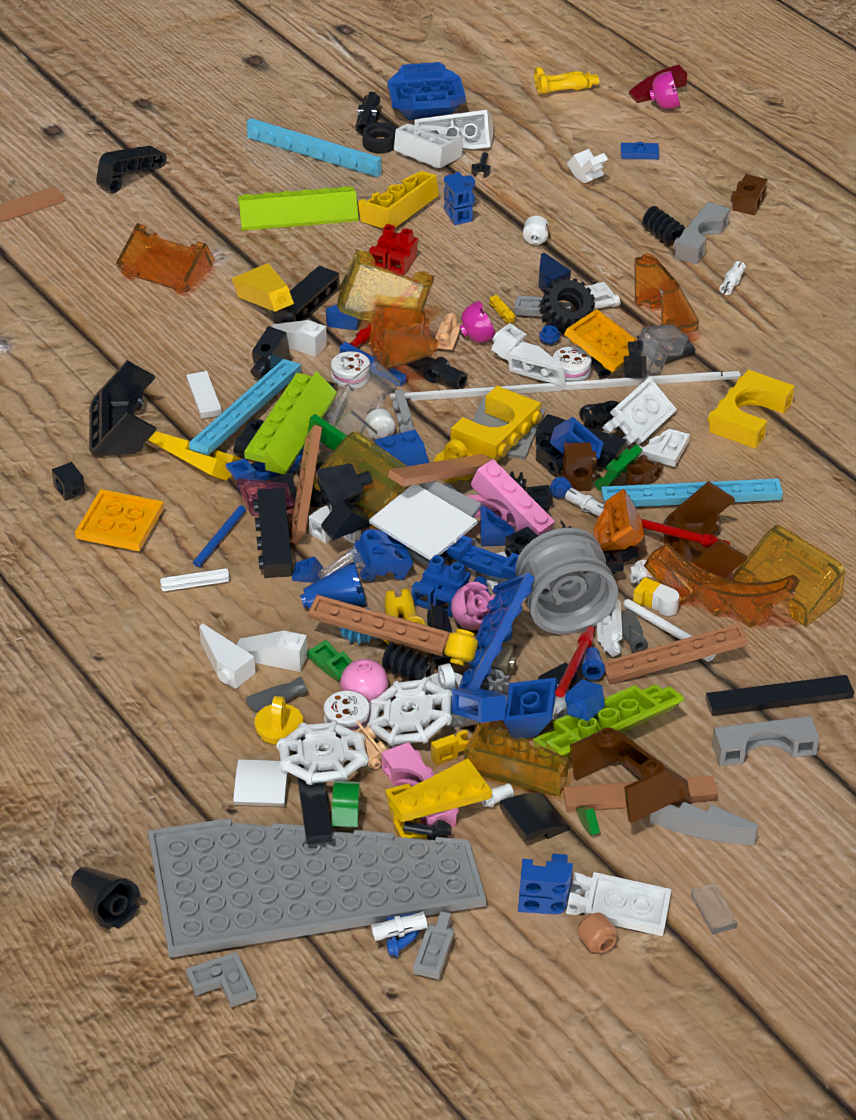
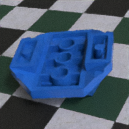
M440 62L402 65L399 72L393 75L387 82L392 108H397L408 120L452 115L460 104L466 102V95L460 76L446 69Z

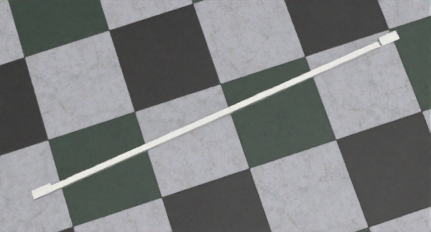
M739 371L722 372L723 376H721V372L648 377L655 384L738 379L741 375ZM648 377L565 382L564 386L544 383L500 387L518 394L638 386ZM494 387L404 394L406 399L411 398V401L486 396ZM390 394L391 400L396 399L395 394Z

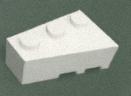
M405 124L396 129L394 150L404 156H410L419 162L430 164L434 168H442L462 156L464 136L458 135L457 138L446 136L447 132L442 131L440 134L429 132V128Z

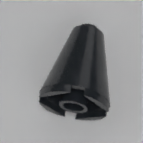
M87 866L79 868L73 874L71 879L72 888L95 921L105 929L124 926L137 912V897L140 898L141 894L138 886L131 880Z

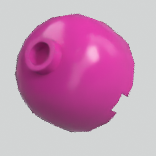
M671 71L659 74L653 80V90L649 91L652 101L656 100L658 106L663 109L677 108L680 106Z
M479 300L471 303L464 309L461 315L462 325L459 327L464 337L469 336L474 342L485 343L492 340L496 332L488 315L483 311V306Z

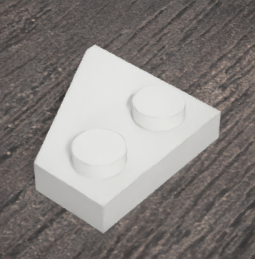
M668 429L660 436L650 439L649 444L642 448L643 451L639 457L646 455L649 460L675 467L689 443L690 434Z

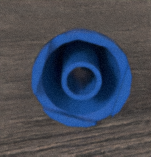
M355 562L348 563L303 589L304 594L300 595L303 607H308L309 610L316 595L355 606L360 605L362 608L367 607L366 597Z

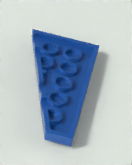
M528 572L494 586L492 592L496 595L493 600L488 602L486 607L490 612L482 619L476 636L479 645L473 661L467 662L471 666L463 674L458 688L482 690L481 684L484 678L490 674L494 658L502 651L501 644L504 638L512 631L513 626L511 624L514 618L522 611L523 606L521 604L524 598L528 597L533 589L531 585L535 577Z

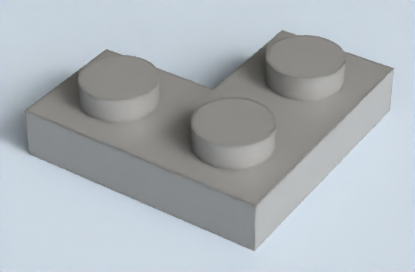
M237 952L185 969L186 977L195 996L221 987L230 1007L256 999V991Z

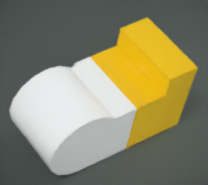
M644 577L634 589L633 602L642 607L647 606L658 610L662 615L672 616L678 612L679 593L675 589Z

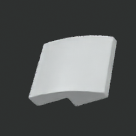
M238 759L233 799L234 805L285 807L288 773H284L280 769L279 764L281 761Z

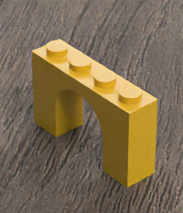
M748 369L743 376L738 378L736 385L729 389L726 397L719 401L717 408L709 413L707 420L709 422V432L756 449L765 438L767 420L745 413L739 408L747 405H758L784 414L793 403L795 386Z
M497 385L486 395L485 413L508 424L500 427H488L462 417L451 427V439L461 441L465 445L467 452L472 455L484 454L498 462L502 457L506 456L513 446L518 444L524 435H527L535 425L540 423L542 419L541 403Z

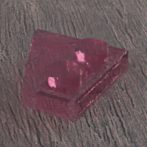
M237 479V487L251 516L258 515V513H254L253 499H257V490L284 488L286 507L294 506V498L287 483Z

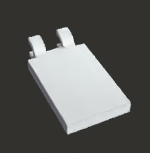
M648 377L610 411L614 417L602 428L606 433H610L619 426L626 435L623 438L627 439V446L633 442L639 445L677 409L655 382Z
M575 872L566 914L579 915L580 913H585L586 915L600 912L605 914L614 926L663 936L671 889L596 872L593 873L592 878Z

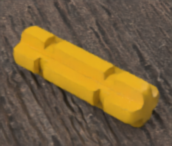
M498 295L490 296L489 304L507 324L514 323L516 315Z

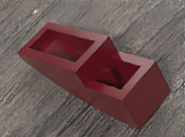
M679 64L665 68L638 83L629 91V95L636 103L652 100L649 91L653 90V80L659 74L671 71L675 88L686 86L687 72Z

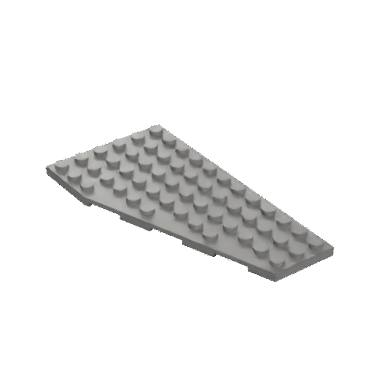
M220 819L148 831L169 958L386 922V917L420 913L422 911L427 916L440 914L441 911L452 912L486 906V897L469 840L436 837V840L394 837V833L354 830V833L332 832V842L306 844L303 825L273 823V826L232 823V819Z

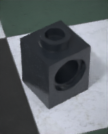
M72 462L52 469L54 487L65 501L86 493L84 476Z
M527 526L506 536L504 548L506 557L509 558L512 553L520 555L522 550L533 539L537 538L538 535Z

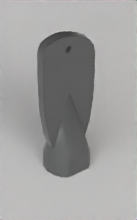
M630 609L621 611L622 636L630 643V648L634 653L646 650L648 642L643 637L642 627L634 611Z
M300 676L290 683L274 686L246 698V703L251 710L259 712L265 706L272 704L274 696L285 697V702L295 696L304 695L308 692Z

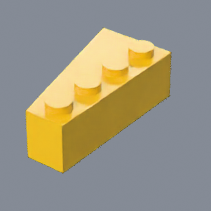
M419 171L401 180L402 184L388 186L386 192L381 194L376 192L367 201L365 199L359 200L358 206L361 222L379 228H384L386 224H391L395 227L399 226L439 196L437 175Z

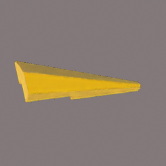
M155 431L148 439L211 476L225 481L232 476L227 470L226 464L242 459L214 450L209 455L201 454L190 450V441Z

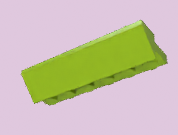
M342 186L340 188L304 189L302 191L266 192L263 194L238 196L242 231L359 221L354 187Z
M317 371L313 376L296 373L245 449V458L265 463V469L268 471L287 474L304 448L310 417L316 414L323 418L336 398L337 392Z
M655 684L641 690L636 685H633L604 698L605 706L589 721L570 715L554 720V730L533 738L534 747L548 758V766L571 756L570 744L597 733L606 727L623 733L673 710L684 701V696L670 686L662 689Z

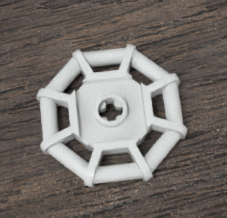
M424 677L422 680L399 683L395 681L384 693L376 699H371L369 702L370 713L367 725L376 736L387 742L389 747L394 748L407 742L410 744L428 743L430 737L445 725H450L452 721V692L432 682V679L429 677ZM430 691L433 695L428 694L427 696L425 693ZM442 703L441 711L435 710V705ZM383 710L384 715L379 717V712ZM390 726L392 728L391 733L382 727ZM409 731H417V732H418V733H410V734H402V735H401L402 732H409Z
M332 720L331 723L320 724L301 723L286 738L279 739L277 743L281 761L279 767L284 773L289 772L306 781L307 785H313L318 782L347 781L352 773L361 766H366L369 761L364 745L365 736L361 732H354L338 724V721ZM353 745L355 750H350L348 747ZM289 751H297V754L290 756ZM347 760L351 761L348 765L344 767V762H346ZM324 770H334V771H327V772H317V771H324Z

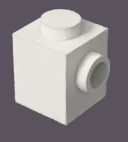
M509 323L495 334L491 350L496 352L500 358L508 360V353L521 341L524 342L527 334Z

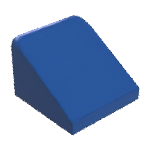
M315 556L296 562L292 580L315 583L321 579L323 566Z

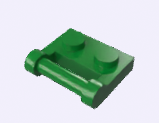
M636 444L630 450L626 448L619 455L618 461L613 459L605 468L607 470L605 476L595 481L597 490L601 491L602 487L610 486L619 475L627 472V467L637 460L643 449Z

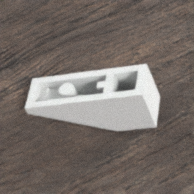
M305 320L274 324L272 326L287 332L288 344L291 349L317 357L327 347L326 326Z
M521 341L508 353L510 372L560 386L565 385L564 366L541 347Z
M203 623L199 626L201 645L217 677L223 683L236 689L256 674L255 656Z
M279 631L240 638L237 646L255 656V663L301 672L307 659V635Z

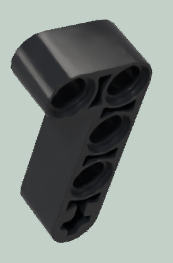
M150 145L106 152L99 160L96 183L98 186L114 194L120 190L124 174L162 168L166 163L167 156L164 152Z

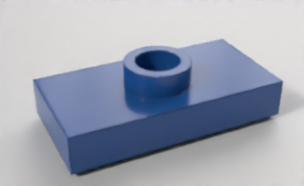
M621 143L622 159H659L658 143Z

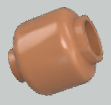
M600 912L589 913L580 920L577 935L591 952L605 953L615 945L617 929L605 914Z

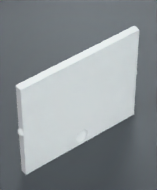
M416 484L411 485L369 520V523L431 560L434 555L440 556L451 545L456 543L457 540L477 524V520Z

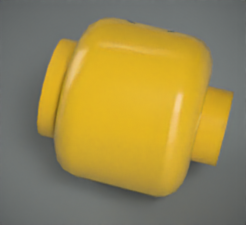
M456 629V632L448 635L444 654L451 658L450 663L464 666L465 662L474 660L479 641L475 638L474 633Z

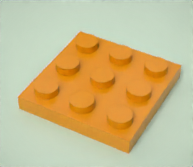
M598 309L568 327L564 333L572 343L580 346L589 356L594 357L604 368L612 372L624 365V356L629 355L628 342L637 340Z
M100 489L75 530V538L140 552L164 509V501Z

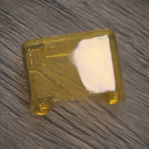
M356 249L340 285L337 307L344 314L406 335H412L419 323L434 282V276L421 271L416 272L412 279L375 266V259L371 253Z
M357 431L348 434L319 468L323 469L350 463L353 465L356 474L369 471L373 483L363 487L364 499L357 504L365 509V514L370 519L410 487H403L388 477L390 469L407 467V465ZM315 473V475H314V481H313V486H314L318 491H320V488H319V486H318V484H317V482H316V473ZM372 525V526H369V527H371V528H373V529H375V530H380V529H378L377 527H375V526H373V525Z
M775 525L747 555V560L735 570L733 582L740 587L749 589L757 581L789 601V614L791 618L807 627L841 601L845 569L837 559L786 528Z

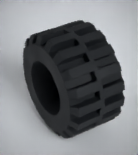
M565 277L564 280L559 278L556 282L550 284L540 302L541 307L539 309L540 314H543L541 317L542 321L547 322L546 326L556 327L563 335L568 327L593 312L595 308V302H593L595 299L594 294H590L592 290L589 287L586 288L584 282L579 283L577 282L578 279L573 278V280H570L569 277ZM565 300L572 303L577 311L569 312L560 307L558 301Z

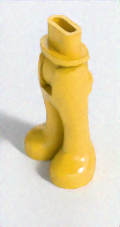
M535 67L534 83L539 95L558 90L574 89L579 91L583 88H591L592 85H599L598 75L590 74V72L584 74L581 71H573L559 75H546L542 67Z

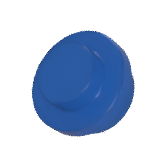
M545 326L539 333V339L546 344H553L559 341L560 333L554 326Z
M564 477L555 478L550 485L551 494L556 498H564L567 491H570V488H572L571 483Z

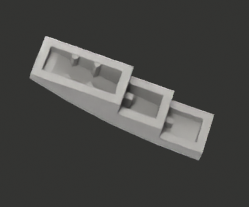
M683 802L680 808L670 804L650 814L651 823L678 833L723 843L754 845L756 843L758 824L713 805L710 806L708 811Z

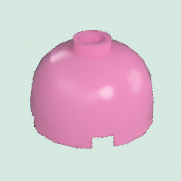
M469 582L461 587L452 599V615L456 622L465 629L479 630L482 619L490 612L486 607L488 602L493 600L495 596L494 594L489 595L486 591L488 588L484 584Z
M355 660L342 672L340 691L360 693L368 700V703L371 699H376L389 688L385 669L373 660Z

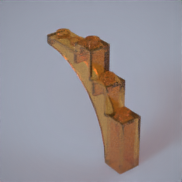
M668 543L653 551L644 564V567L659 583L675 589L679 593L680 605L699 599L715 617L723 612L726 614L733 610L749 628L758 623L760 625L764 624L770 618L769 613L771 609L775 608L783 600H790L797 591L795 589L800 582L794 574L780 580L764 583L730 580L696 566L681 556Z

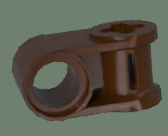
M641 455L627 467L625 486L652 484L660 478L664 468L663 464L660 462L655 463L649 460L646 455Z

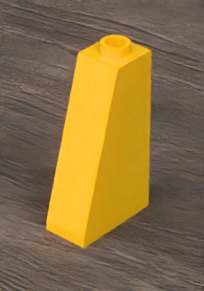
M269 263L231 278L237 296L241 299L274 312L294 304L288 286Z

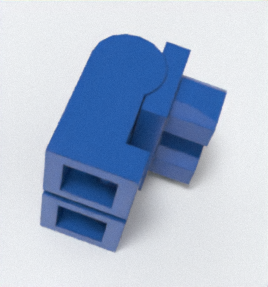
M460 172L445 176V213L454 225L472 222V204H475L472 188L475 187V179L471 175L462 176Z
M375 529L366 530L361 534L360 541L356 540L354 543L356 555L353 560L356 565L362 567L359 573L362 580L373 582L377 575L385 576L387 571L392 572L395 579L403 580L413 565L410 554L406 550V545L383 531Z
M434 555L429 561L427 569L422 574L421 581H416L412 586L415 606L430 610L433 606L449 603V609H447L448 617L452 618V599L461 587L469 583L471 573L465 571L464 564L455 562L448 566L444 564L443 557ZM428 596V602L422 601L420 598Z
M552 854L551 861H546V867L533 865V859L522 858L518 912L556 915L566 910L573 863H567L568 855Z

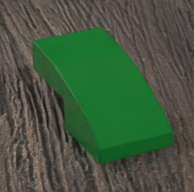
M327 639L308 650L307 657L317 667L337 681H341L342 672L353 662L344 651L338 653Z

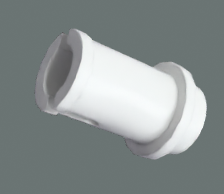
M507 783L491 789L493 791L491 799L481 801L484 807L492 808L494 804L499 803L501 800L513 797L514 791L512 786Z

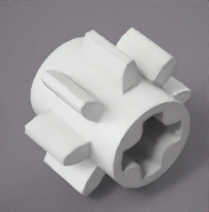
M650 560L637 561L634 567H630L631 583L637 582L638 585L644 577L658 582L657 574L659 572L657 565L652 566Z

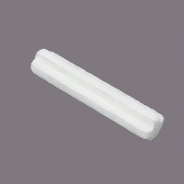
M224 568L165 577L160 579L162 591L166 592L225 583L229 581L228 569Z

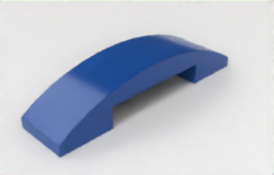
M304 448L302 449L301 453L295 460L294 464L292 465L288 473H292L297 470L299 461L303 456ZM246 458L226 464L227 470L235 480L242 482H264L269 478L284 475L266 470L265 463L262 462L250 464Z
M464 535L444 551L459 563L482 574L504 579L516 577L515 566L518 554L512 553L507 558L473 546V539Z

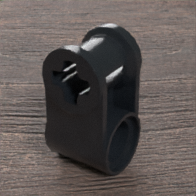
M612 400L583 406L579 411V416L584 421V426L603 431L602 427L614 417L610 411L619 402Z
M255 419L247 424L235 441L233 448L235 455L245 457L244 451L263 424V420Z
M542 436L537 440L535 459L551 475L556 476L563 469V453L550 443V436Z

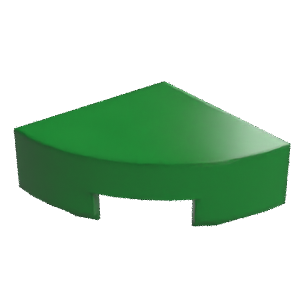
M586 806L577 808L578 817L587 833L590 835L600 833L595 810Z

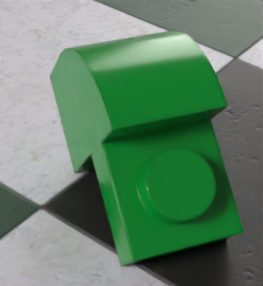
M334 781L332 826L358 827L359 802L361 799L360 782Z

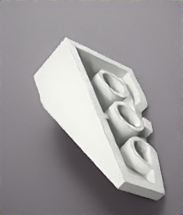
M488 110L415 119V126L429 128L431 133L440 134L442 131L447 132L446 136L457 138L458 135L464 136L463 148L476 150L491 147L493 120L492 114Z

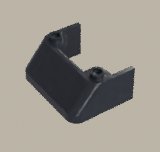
M126 360L97 392L89 407V451L97 456L134 454L141 451L144 443L155 433L157 427L133 415V413L140 410L143 406V391L153 382L155 375Z

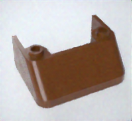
M708 481L669 514L663 524L703 535L705 533L714 534L720 528L719 514L735 501V498ZM663 534L670 576L679 583L719 582L724 580L732 571L747 560L745 554L721 539L710 548H706L697 542Z
M606 727L597 733L570 744L573 777L575 780L617 761L641 778L624 787L627 816L630 823L675 803L689 794V784L683 776L618 730Z

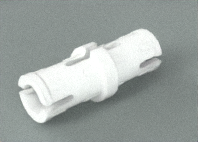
M736 261L731 270L727 271L724 277L725 280L719 287L721 293L728 289L725 295H729L734 286L739 284L741 275L746 269L743 262L738 267L740 261Z
M570 488V491H567L565 495L566 501L580 507V510L585 513L589 512L599 517L605 509L603 507L604 504L594 500L593 496L582 494L574 488Z
M424 911L404 917L398 915L394 916L392 920L371 924L375 941L394 936L403 937L405 933L428 928Z

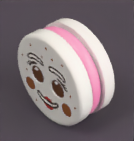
M564 347L554 353L553 358L564 366L565 382L584 381L590 376L592 359L582 348Z
M343 352L336 355L331 361V378L340 387L358 388L365 385L370 379V361L362 353Z
M340 691L332 694L324 703V723H331L332 720L338 721V724L353 731L360 728L356 721H359L365 728L369 723L368 700L360 693L354 691Z

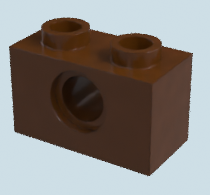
M745 174L742 181L738 182L736 191L732 192V210L755 215L766 196L768 179Z
M591 442L564 443L562 477L566 478L571 483L572 488L577 491H591V482H595V468H592V465H596V451H592Z

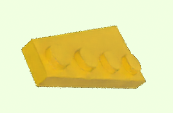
M467 758L391 797L389 806L400 822L491 799L493 791Z

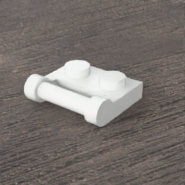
M605 282L585 286L592 290L590 294H594L595 299L593 302H595V308L593 310L609 306H620L619 296L614 294Z

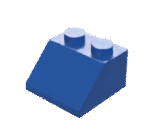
M416 429L374 440L375 455L395 469L429 463L424 442Z
M557 678L509 683L505 720L503 721L512 740L537 737L552 720L556 697L555 691L558 683Z

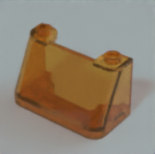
M137 223L116 262L121 270V274L126 277L140 278L172 288L174 291L183 294L184 292H189L212 268L215 259L205 243L197 241L196 245L191 244L190 247L161 239L155 232L150 234L145 231L146 225Z
M652 254L636 257L635 303L637 306H642V303H648L651 309L661 308V325H659L661 336L666 337L698 330L699 319L679 283Z
M375 304L369 346L378 370L387 371L433 355V352H437L438 339H436L435 335L429 334L427 337L424 334V331L429 328V318H426L424 310Z

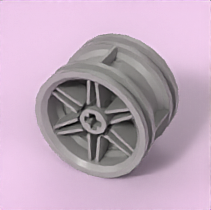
M577 528L551 530L533 539L518 556L515 566L516 577L527 572L535 577L531 585L533 589L526 599L532 618L541 629L554 634L579 633L585 631L588 626L594 627L614 608L618 598L616 581L610 568L606 565V559L598 540L587 531Z

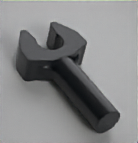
M487 152L481 154L479 163L472 164L471 174L474 177L477 176L478 172H483V178L490 175L491 166L486 165L489 157Z
M437 820L432 826L404 821L402 831L428 835L431 840H436V837L448 838V835H451L452 825L442 820Z

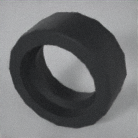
M385 122L367 125L362 132L363 147L367 151L377 154L393 151L396 127Z

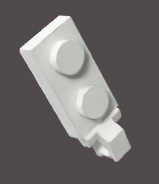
M618 599L610 614L597 624V640L601 643L604 651H607L612 658L620 654L621 650L618 641L622 639L621 602Z

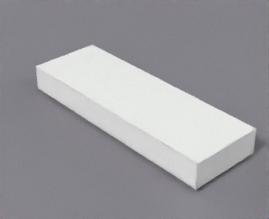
M207 371L187 374V383L200 418L204 419L221 415L222 409Z

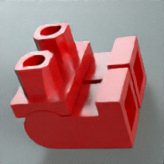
M386 224L382 230V235L377 240V245L369 249V266L382 270L388 268L390 272L405 275L415 260L418 251V238L414 237L413 230L405 228L400 233H396L394 225ZM383 260V263H378L376 261ZM401 264V268H397L395 265Z

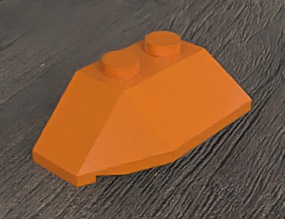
M622 489L605 501L603 505L605 509L599 515L593 529L594 537L598 540L602 551L626 549L629 546L637 545L644 537L641 517L625 489Z

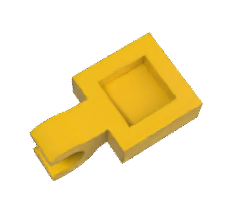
M467 730L459 731L456 737L452 734L431 742V760L435 766L458 758V752L471 750L474 747L473 738L466 740L468 739Z

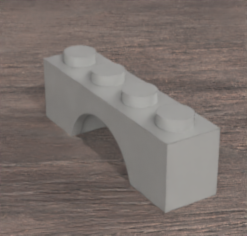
M710 202L704 208H701L697 217L693 218L688 228L683 230L680 238L675 240L673 246L675 258L697 265L705 255L706 238L704 236L711 234L721 235L729 224L730 208Z
M811 716L716 727L713 732L712 746L720 767L744 764L746 755L751 750L762 746L777 747L787 752L792 758L816 755L819 736Z

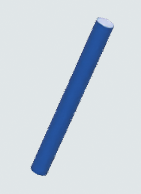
M240 505L194 559L193 564L196 567H201L246 512L244 506Z

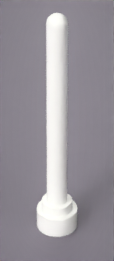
M624 600L623 605L625 608L634 611L635 614L680 640L692 637V635L632 600ZM716 654L704 657L703 659L709 662Z

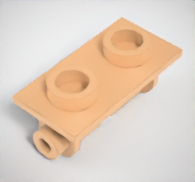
M454 313L447 314L444 322H441L432 345L433 348L453 350L461 330L459 326L462 325L457 324V317Z
M356 721L360 728L353 731L361 732L365 736L364 745L367 748L366 754L369 757L367 765L370 768L378 769L382 765V752L386 751L387 748L381 741L376 744L374 739L377 736L368 725L364 728L359 721Z

